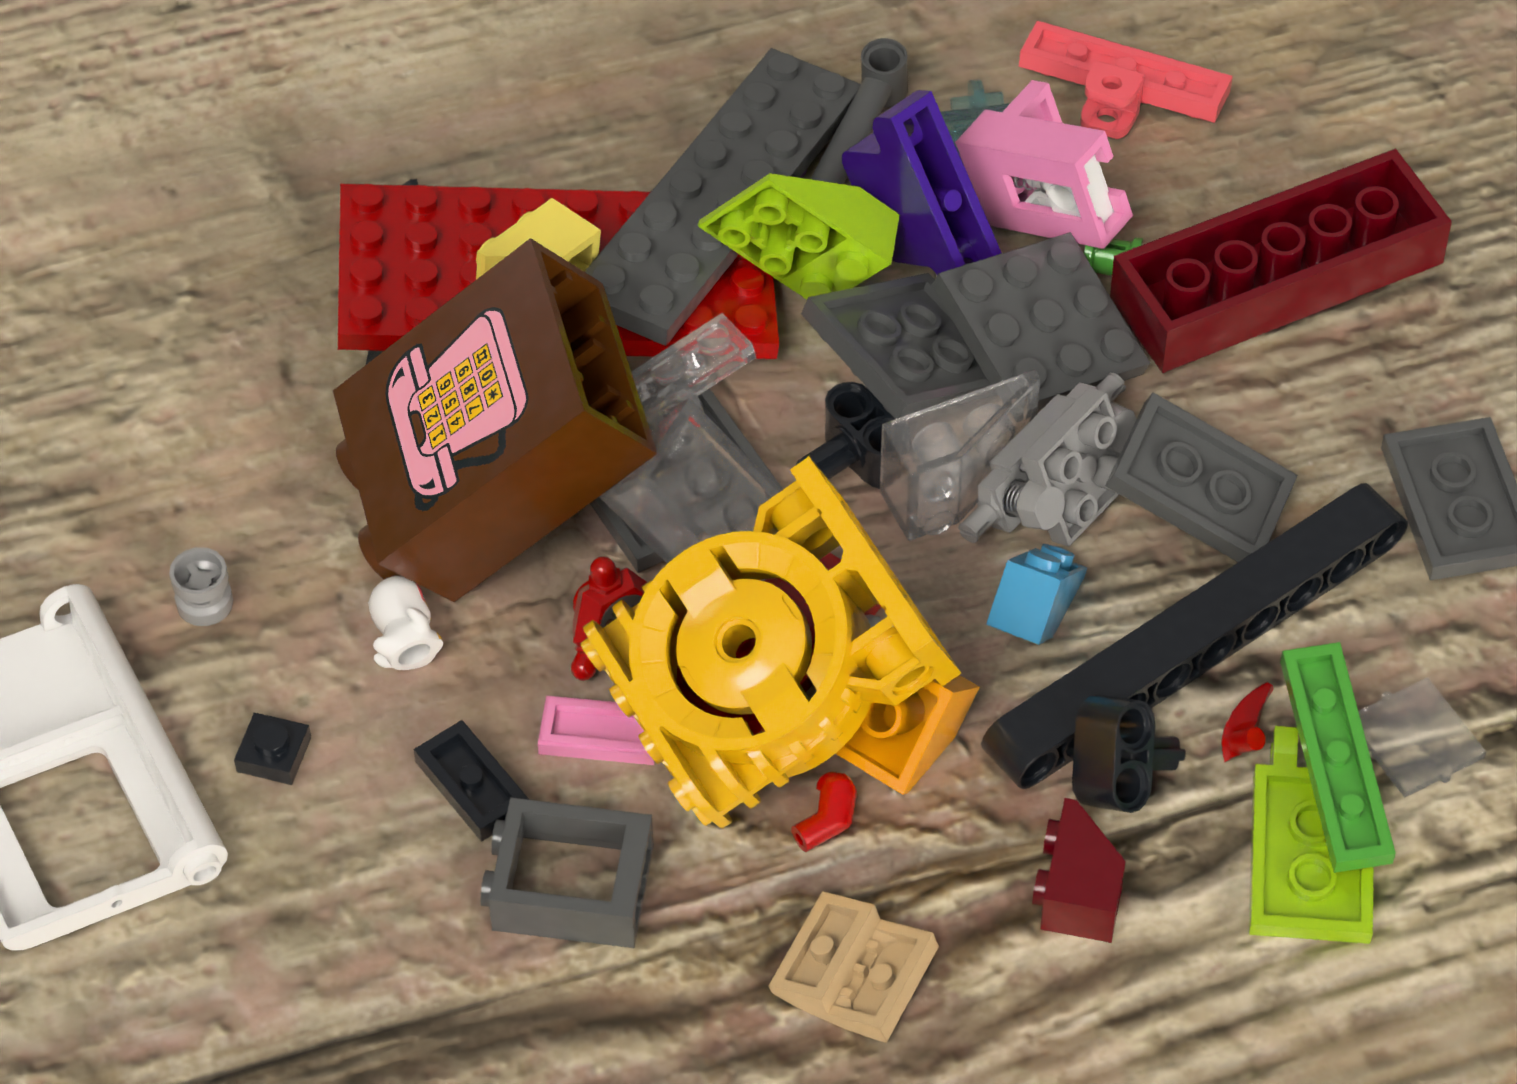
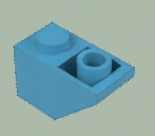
M1042 544L1041 550L1034 548L1007 560L986 625L1038 645L1053 638L1085 577L1088 567L1074 563L1075 555L1072 552L1049 544Z

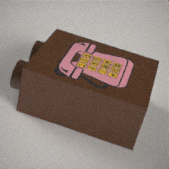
M531 238L333 390L345 439L336 447V457L343 473L360 493L367 525L359 531L358 542L365 559L383 579L403 576L452 602L460 599L658 454L603 283Z

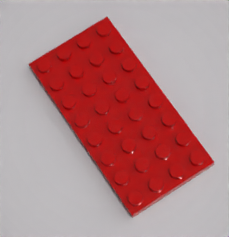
M340 184L337 350H386L476 280L477 250L488 239L496 238L516 224L525 213L534 211L551 198L601 230L600 254L651 192ZM741 255L735 258L666 346L616 325L626 356L777 359L779 336L773 277Z

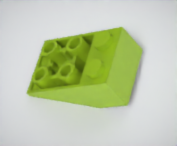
M769 173L701 218L698 222V227L807 300L811 296L854 288L891 265L900 215L858 186Z

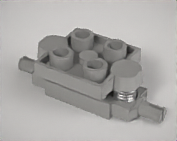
M1110 372L1096 387L1079 382L1067 396L1057 394L989 462L992 471L978 485L979 502L977 508L958 526L962 537L971 543H975L990 526L1011 533L1022 523L1027 528L1048 530L1052 542L1069 547L1119 495L1105 485L1136 421L1134 411L1113 402L1120 393L1125 391L1126 385H1122L1125 383L1119 375Z

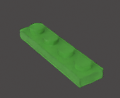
M1341 643L1283 650L1280 663L1333 872L1393 864L1396 852Z

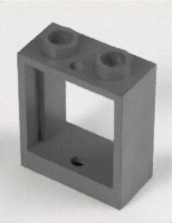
M510 798L506 820L497 819L494 825L492 855L498 856L495 871L486 870L484 872L481 886L480 903L481 906L489 907L492 931L635 948L654 848L652 815ZM523 838L621 850L611 902L513 890Z

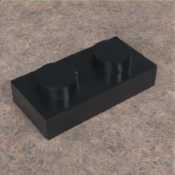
M463 720L413 749L417 765L481 842L493 835L497 819L506 820L510 798L529 800Z

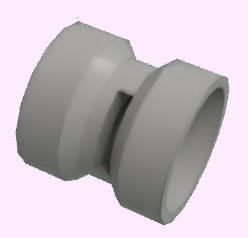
M201 547L185 550L179 554L172 562L169 573L179 615L187 623L195 626H210L219 623L227 617L233 605V596L228 582L229 576L224 558L217 551Z

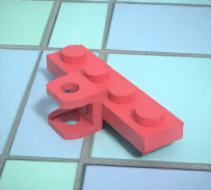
M1041 21L1035 23L1020 51L1019 67L1084 85L1087 100L1081 112V127L1104 130L1107 137L1113 139L1123 138L1129 133L1139 115L1141 103L1215 123L1230 93L1233 76ZM1102 115L1112 116L1116 120L1113 122H1104L1100 120L1098 117Z

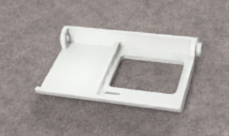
M81 584L64 586L50 594L40 606L41 624L0 639V788L91 753H101L107 758L160 866L153 872L112 886L102 892L66 906L53 907L47 902L0 805V940L3 946L9 950H25L187 886L208 883L219 875L228 856L225 846L91 588ZM69 602L71 613L61 616L55 615L62 605Z

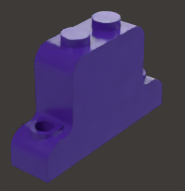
M917 90L873 120L874 132L843 152L841 157L842 164L851 185L861 187L900 215L892 261L926 266L938 275V273L1002 254L932 91Z

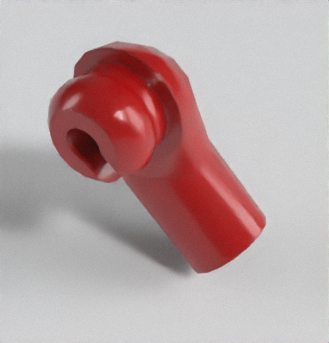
M828 772L823 774L817 781L816 789L820 790L818 812L791 827L796 843L804 852H808L851 826L857 790L848 775Z

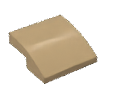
M822 891L768 986L773 994L811 1015L851 1032L887 1043L939 946L933 932L880 919L874 904Z

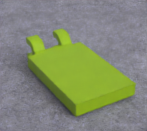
M1275 726L1273 743L1270 746V765L1255 764L1253 773L1249 935L1370 944L1373 935L1374 867L1333 872L1307 767H1297V727Z

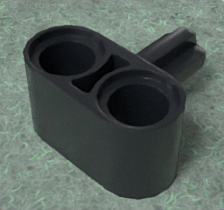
M843 382L831 388L825 398L826 443L799 459L796 465L809 456L828 479L849 467L864 482L874 488L892 489L901 485L909 473L910 431L903 421H897L886 411L882 403L863 384Z
M1103 695L1090 696L1082 702L1076 717L1072 771L1073 792L1076 799L1082 805L1126 813L1137 812L1146 804L1150 797L1153 771L1176 770L1179 761L1185 760L1186 750L1180 748V741L1175 736H1155V716L1151 707L1146 702Z

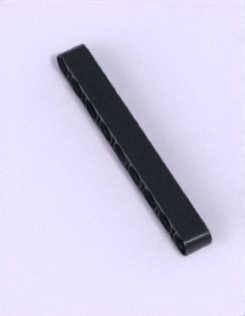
M1361 483L1004 714L984 734L981 741L982 749L1019 788L1027 789L1038 784L1073 761L1077 712L1082 702L1088 697L1103 695L1146 702L1153 708L1386 554L1401 540L1407 530L1408 521L1369 484Z

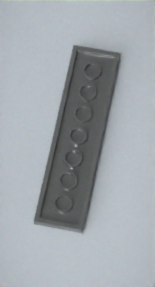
M771 48L585 270L587 274L603 283L616 325L666 346L739 255L699 228V220L769 173L800 178L835 134L861 84Z

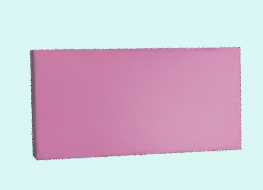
M546 696L538 739L539 754L654 765L655 763L639 740L638 735L644 730L634 716L628 718L616 702Z

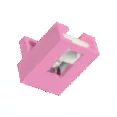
M1031 80L1003 112L985 109L955 141L963 165L990 226L1047 238L1071 232L1077 244L1104 249L1133 216L1125 190L1107 187L1099 163H1108L1114 157L1106 132L1104 130L1062 123L1049 83Z

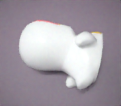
M393 576L384 579L373 589L368 602L369 611L376 627L383 634L373 643L374 649L378 652L374 655L376 664L384 668H394L397 670L417 669L429 664L442 648L443 640L436 631L430 628L431 613L420 586L403 576Z

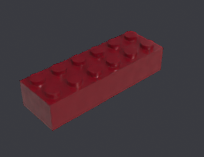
M1395 148L1115 255L1110 297L1161 373H1164L1443 264L1452 221Z

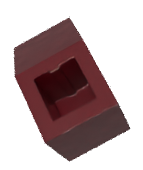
M1065 798L1060 820L1049 819L1047 824L1043 854L1052 855L1050 870L1038 869L1033 891L1032 904L1043 906L1040 930L1112 943L1126 861L1080 803L1075 799Z

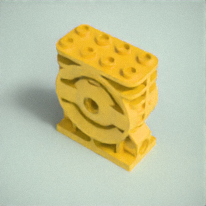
M809 456L790 469L796 481L759 506L753 531L720 534L692 545L673 558L653 580L642 586L645 593L638 604L631 608L625 601L620 600L612 606L617 617L614 621L604 628L594 620L583 626L588 638L582 641L580 645L598 671L605 670L615 685L609 688V691L628 718L634 716L644 730L638 737L648 754L658 765L662 762L674 777L667 783L678 802L687 812L692 809L705 826L713 822L719 828H725L732 823L728 812L742 802L749 808H754L761 803L757 792L769 783L773 782L777 787L781 788L789 782V777L802 774L827 761L852 738L866 717L872 702L897 706L932 680L936 679L943 687L961 674V671L842 495ZM838 546H841L843 549L841 562L828 570L819 560ZM780 578L796 588L804 597L811 611L815 627V646L810 665L812 637L805 615L784 591L773 584L761 580ZM876 604L881 605L887 617L871 628L864 612ZM749 638H756L753 651L743 658H736V651L739 645ZM677 666L680 667L687 684L703 701L726 713L740 715L754 713L765 732L754 735L743 718L720 717L695 707L685 698L676 683ZM805 673H807L817 690L811 699L800 684Z

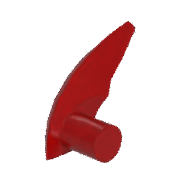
M1265 682L1255 688L1232 711L1224 726L1221 738L1224 763L1237 758L1242 753L1261 750L1266 742L1265 734L1258 726L1262 709L1274 690L1272 684Z

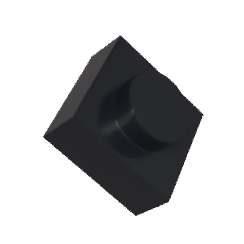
M254 712L234 758L236 771L292 785L311 740L309 725Z

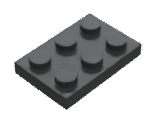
M1152 392L1144 402L1105 486L1235 561L1240 562L1269 542L1298 475Z
M1491 417L1384 434L1381 449L1430 581L1517 566V483Z

